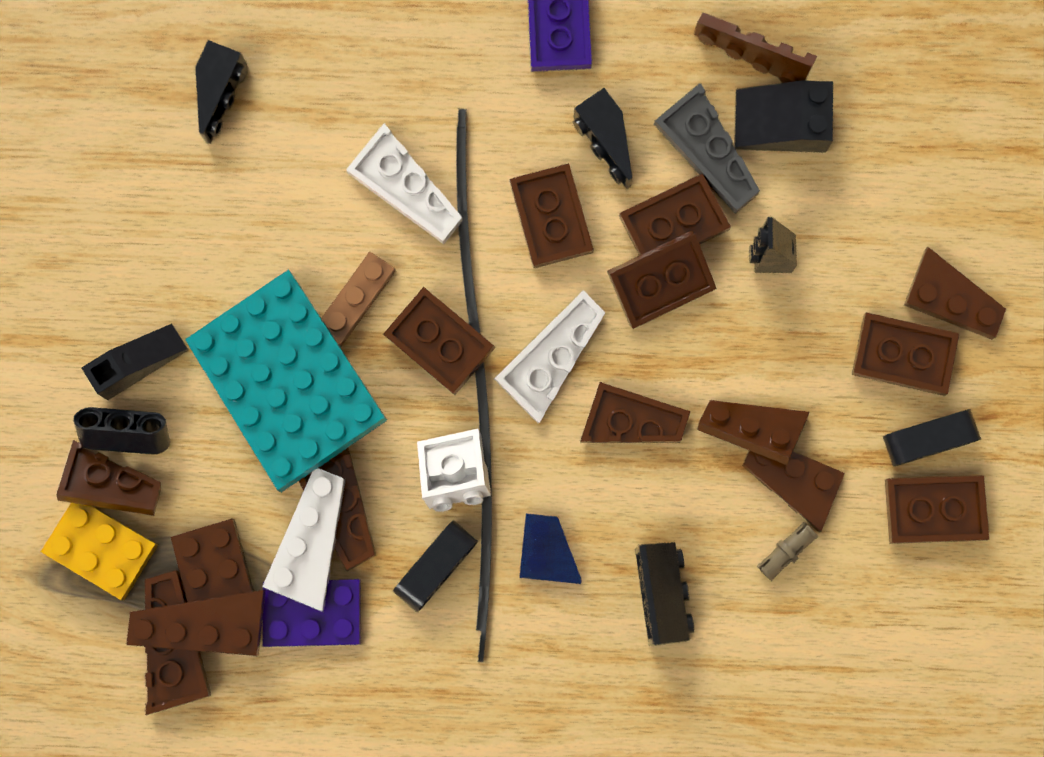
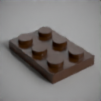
M569 163L510 179L511 189L533 268L593 253L594 249Z
M703 174L619 213V218L639 255L690 231L696 234L699 244H702L729 231L731 228Z
M692 231L607 271L627 321L633 329L717 289L696 234Z
M425 287L419 291L383 333L385 337L454 395L457 394L496 348Z
M866 312L863 315L851 375L946 396L949 391L959 333Z
M984 475L890 478L885 480L889 544L990 540Z
M235 519L225 520L171 537L187 602L254 591Z

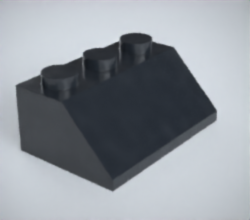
M675 542L638 545L635 548L648 645L655 646L689 641V634L694 633L692 614H686L684 601L689 600L687 581L681 582L679 569L684 568L682 549H676Z

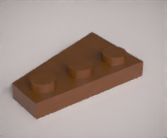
M710 400L699 421L697 430L787 465L810 412Z
M73 440L56 495L57 500L62 502L154 516L161 492V482L128 466L122 467L110 461L108 456L99 452L95 454L82 447L79 442Z

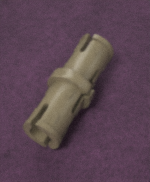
M803 522L784 541L780 540L776 544L777 548L757 567L772 581L791 562L795 563L799 559L797 556L818 538L817 534Z

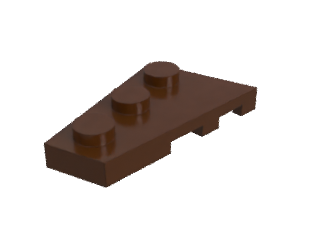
M929 247L924 250L904 306L991 340L996 338L1006 308Z
M599 382L580 443H680L690 411Z
M748 450L742 465L769 490L775 492L792 510L805 518L818 532L822 531L845 474L844 472L794 451L788 464L785 465Z

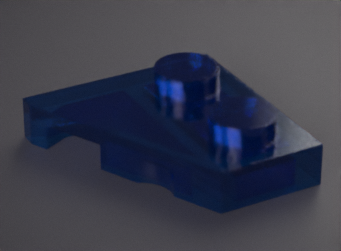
M526 514L519 578L581 584V576L558 517Z

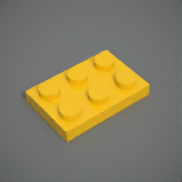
M70 503L40 552L116 598L125 600L158 544L94 506Z

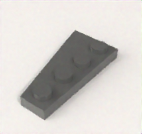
M700 82L654 121V126L699 175H704L708 185L736 214L755 198L760 190L742 157L735 150L729 133L724 130L718 119L719 115L707 99L706 91Z

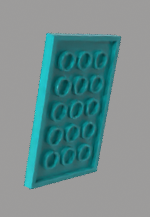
M289 269L185 339L277 491L281 493L388 421Z

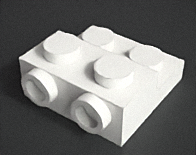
M479 429L417 442L422 498L429 509L433 508L435 511L444 512L450 510L452 504L464 502L467 505H477L483 502V497L491 496L488 467L484 461L482 436Z

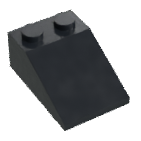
M801 80L736 89L735 149L827 152L833 141L832 81Z

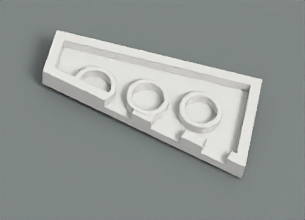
M385 123L346 169L350 176L442 244H445L463 221L461 215L442 192L435 187L427 177V174L412 159L404 146L393 136Z
M319 468L311 473L262 587L324 612L332 554L336 541L335 535L345 486L344 478Z

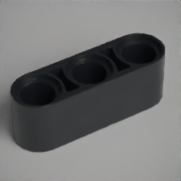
M88 407L79 410L73 418L79 442L86 449L153 455L163 453L170 445L166 420L159 413Z
M971 409L889 433L883 436V440L892 465L895 467L979 441L981 437Z
M453 520L405 574L393 592L414 611L419 612L470 553L478 540Z

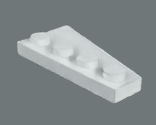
M583 290L494 380L537 423H540L547 408L555 398L559 388L568 373H570L605 312Z

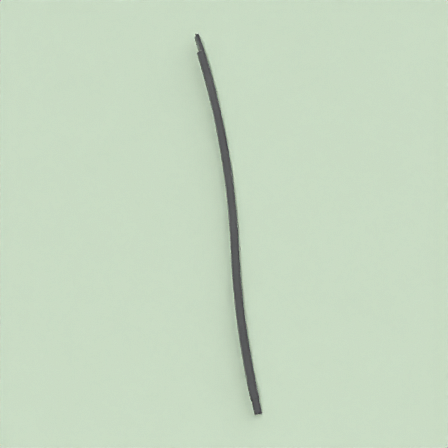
M458 108L456 180L457 209L463 220L459 225L461 263L469 325L480 333L468 228L466 108ZM484 362L475 371L479 428L482 436L484 461L488 467L491 496L483 497L481 563L476 630L481 631L478 662H483L492 543L491 446Z

